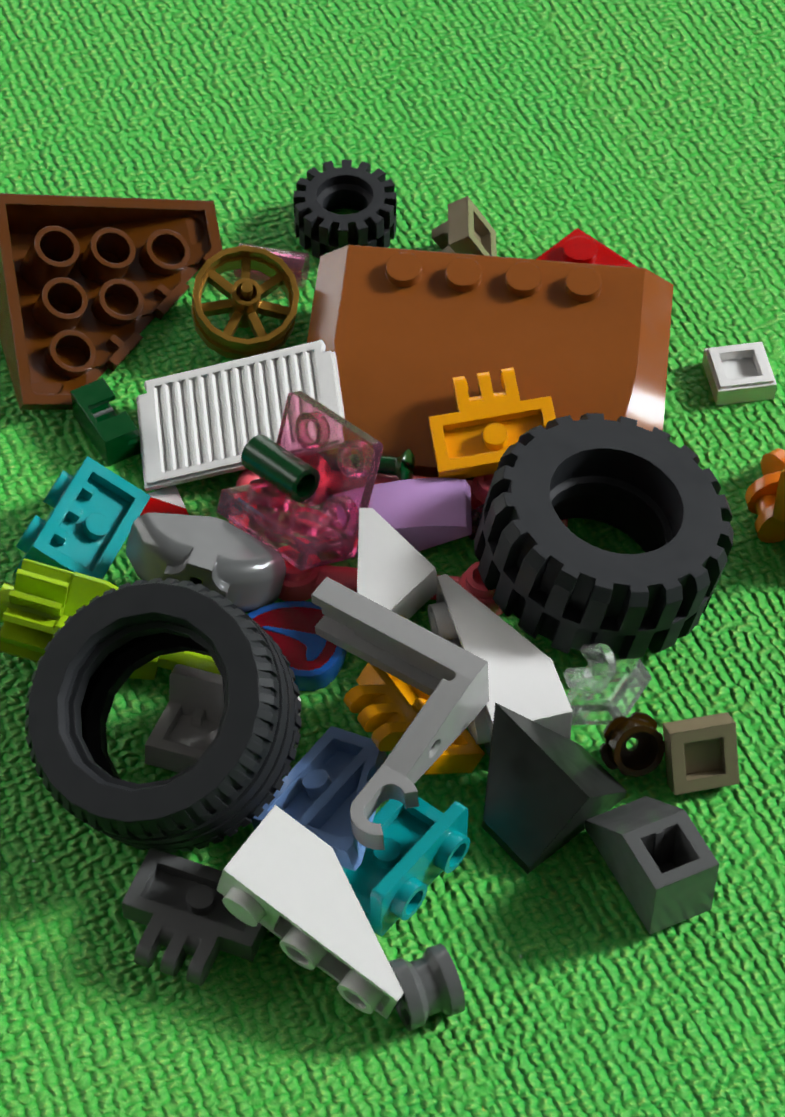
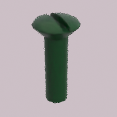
M407 449L399 457L342 452L340 456L341 470L396 475L399 480L413 479L415 457L410 449Z

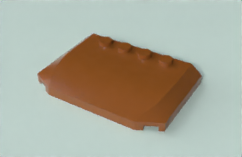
M346 245L324 254L319 259L307 343L323 340L326 346L324 352L335 351L349 442V446L325 452L332 455L334 464L340 467L342 452L399 457L407 449H410L415 457L413 476L439 478L428 417L458 412L452 378L465 376L469 386V397L479 396L477 373L489 371L493 393L502 392L504 390L500 380L501 369L511 367L514 368L520 401L551 396L556 418L570 415L573 421H577L586 413H600L604 415V420L617 421L620 416L638 420L636 426L652 432L654 427L663 431L673 284L646 268L360 245ZM474 477L465 478V479H466V480H473Z

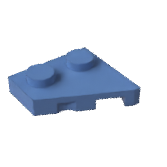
M331 726L291 769L288 776L282 779L284 783L280 791L276 790L273 794L275 798L271 803H265L263 806L264 811L258 817L254 816L251 819L254 829L257 828L273 806L276 805L330 845L342 867L356 871L362 863L366 847L360 844L353 835L350 807L356 796L388 757L386 752L380 751L370 738ZM375 812L368 819V821L373 823Z

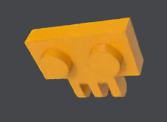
M513 367L501 369L500 380L504 390L502 392L493 393L489 371L477 373L479 396L469 397V386L465 376L453 377L452 381L458 412L428 417L439 478L465 479L494 474L502 455L509 446L518 442L521 435L539 425L545 428L548 421L556 419L552 397L546 396L520 401Z
M367 663L356 679L359 685L351 688L345 694L344 703L352 713H359L357 720L366 732H373L371 739L380 751H392L430 696L378 667ZM465 729L424 774L472 773L485 753L476 744L468 730Z

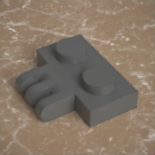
M155 848L149 849L122 901L124 918L147 925L136 948L134 963L150 968L161 947L165 946L167 948L161 960L160 972L176 977L187 955H191L193 958L187 970L186 980L199 986L204 984L220 951L253 962L268 929L260 923L255 927L243 923L224 906L222 899L225 896L216 890L222 874L221 870Z

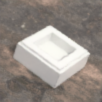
M762 342L704 348L702 363L716 406L775 399L777 383Z

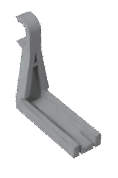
M326 577L311 594L312 603L321 607L322 614H324L315 626L316 635L430 696L384 763L356 796L350 807L351 827L356 840L367 848L385 850L381 823H372L368 819L382 802L389 799L400 801L405 808L419 807L418 791L414 784L470 725L489 701L488 662Z

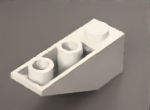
M447 574L437 576L436 603L428 605V618L432 633L488 662L489 701L468 726L469 733L474 738L476 744L484 743L490 758L495 702L570 739L573 710L552 659Z
M274 805L222 871L216 890L225 896L222 899L224 906L243 923L252 927L260 923L281 939L279 945L283 952L298 965L308 970H314L317 966L339 983L337 986L338 992L352 1006L367 1014H371L375 1010L387 1019L404 992L333 848L278 806Z

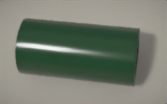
M257 435L245 445L241 455L242 465L295 502L301 503L308 500L317 490L320 482L318 470L267 436Z

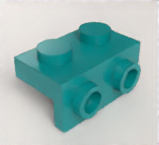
M418 797L419 807L405 808L400 801L390 799L375 814L373 823H381L385 850H373L366 847L362 863L356 871L345 867L342 868L373 931L380 937L399 918L405 921L412 917L424 901L428 886L442 871L445 873L452 872L464 859L470 846V838L467 837L468 808L455 801L443 813L420 797Z

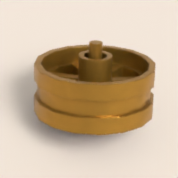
M242 245L221 250L206 260L195 278L191 314L196 332L207 347L226 358L241 359L276 351L284 345L294 330L300 295L295 275L283 259L264 248ZM241 269V279L236 281L234 285L220 275L226 271ZM250 270L260 271L269 276L270 279L259 285L255 280L250 279ZM208 283L228 298L201 304L202 293ZM281 287L287 295L288 307L263 301L262 299ZM229 313L230 320L222 332L211 324L207 318L208 316ZM258 314L281 319L284 322L280 327L267 334ZM238 327H250L255 338L245 339L234 337L233 335Z

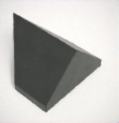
M495 702L484 815L481 827L528 874L585 829V820L610 810L625 798L627 791L580 744Z

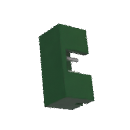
M104 378L70 391L73 415L107 466L141 453L140 442L137 438L139 437L138 428L126 411L119 414L115 413L109 404L110 401L115 400V394Z

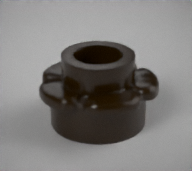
M634 712L631 714V717L620 715L611 720L603 731L605 743L600 746V755L605 765L612 770L619 769L620 773L625 776L633 777L647 775L656 769L664 756L665 744L663 735L656 730L657 722L646 713ZM631 738H635V745L632 748H626V742Z

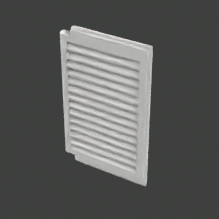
M323 340L145 381L144 387L147 393L138 395L136 403L144 489L146 492L247 469L242 465L241 455L245 445L257 435L267 436L297 457L349 446L335 351L324 352L326 350Z

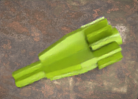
M24 558L21 569L17 570L15 585L4 582L0 590V622L3 623L0 630V652L38 662L40 657L44 655V649L48 642H51L54 638L56 631L59 628H63L64 622L70 616L75 615L76 610L83 605H89L90 600L96 596L101 597L105 591L113 588L117 591L119 587L106 580ZM184 651L158 656L135 670L129 678L154 680L158 667L173 670L177 664L221 674L211 656Z

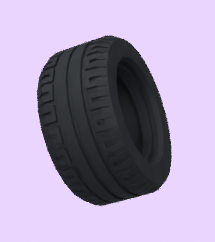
M155 578L149 582L137 580L132 585L128 582L119 586L117 591L114 588L105 591L101 597L96 596L90 600L89 605H83L76 610V614L70 616L64 622L63 628H59L56 631L54 638L45 647L44 655L40 657L36 664L37 669L33 672L31 679L33 684L29 687L27 694L29 701L25 706V714L28 715V718L25 720V731L28 732L26 740L28 747L31 748V760L36 764L35 770L39 777L43 779L42 783L46 790L51 792V796L77 819L110 838L140 850L155 848L167 853H176L178 850L191 852L194 848L200 850L208 847L210 842L213 844L222 842L224 837H231L236 834L240 826L244 828L252 823L251 819L254 816L258 817L264 811L263 806L265 803L270 804L275 798L273 794L276 790L280 791L284 783L282 781L283 776H288L292 768L290 763L295 760L297 752L294 747L299 744L301 735L298 733V729L302 727L301 717L298 715L301 712V701L298 699L300 695L299 689L294 683L296 679L293 670L289 668L290 663L282 654L278 644L250 616L218 592L210 591L203 585H195L191 581L183 580L179 582L177 579L167 578L163 580ZM184 651L211 656L222 676L224 711L214 740L196 763L170 779L142 784L120 779L107 752L106 722L116 693L135 670L158 656Z

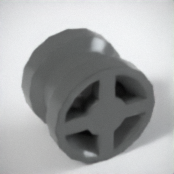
M441 943L426 948L419 959L408 962L400 957L389 961L404 992L395 1009L405 1028L409 1031L424 1026L431 1015L441 1012L450 1017L465 1010L464 992L459 975L450 954Z

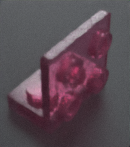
M291 392L287 396L276 443L318 470L320 481L317 490L308 500L298 503L263 479H255L250 484L222 489L217 512L249 535L275 549L281 554L283 559L302 571L356 557L358 549L359 508H368L383 452V445L380 441L304 392Z

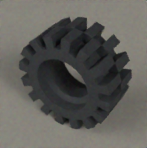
M342 160L341 168H334L333 162L329 161L323 163L322 173L313 167L307 171V180L300 177L296 183L297 191L294 190L293 197L296 237H299L300 245L304 250L311 247L312 256L320 259V256L324 255L325 252L329 253L346 245L386 248L390 246V238L394 239L396 234V192L393 181L391 179L386 180V173L378 168L371 174V164L361 161L357 169L352 168V160ZM349 208L359 210L360 212L342 215L332 213L331 211Z

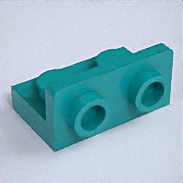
M87 456L74 476L63 470L43 502L53 509L46 521L35 515L15 547L23 551L25 555L14 573L21 569L23 559L25 558L71 572L103 579L128 537L133 522L140 516L151 496Z

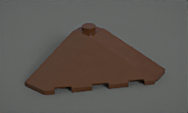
M0 193V341L20 410H73L70 391L98 380L107 369L114 371L141 342L143 337L140 333L155 317L161 320L189 289L190 286L186 283L202 268L207 259L222 250L214 201Z

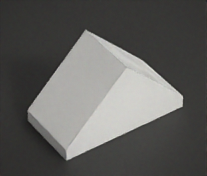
M359 508L357 593L406 619H410L437 593L436 568L373 508Z

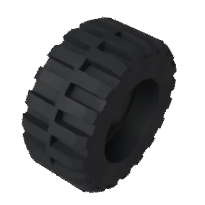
M586 413L577 421H573L571 416L568 415L548 421L545 428L539 425L530 429L519 437L517 443L509 446L500 458L477 524L478 530L474 539V552L480 562L478 571L485 587L488 590L496 589L493 600L507 617L514 614L519 618V628L534 639L540 634L552 641L551 648L567 654L571 648L586 652L585 658L607 660L609 654H618L620 660L644 657L647 648L651 653H657L675 645L677 638L687 636L698 624L702 613L705 612L733 546L734 531L730 524L733 517L725 495H718L721 486L710 468L702 470L698 465L700 462L698 455L686 445L679 448L670 442V434L654 427L652 432L636 426L638 420L620 416L617 421L604 420V415L600 413ZM582 518L606 523L630 536L645 553L620 554L597 548L577 537L561 520Z

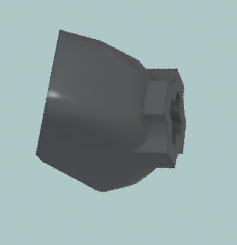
M153 512L139 516L131 526L126 546V555L141 580L149 582L155 578L163 580L171 578L177 579L179 582L183 580L191 581L195 585L200 584L207 587L210 591L213 590L220 593L245 613L270 605L277 601L280 596L286 576V564L281 554L226 520L211 516Z

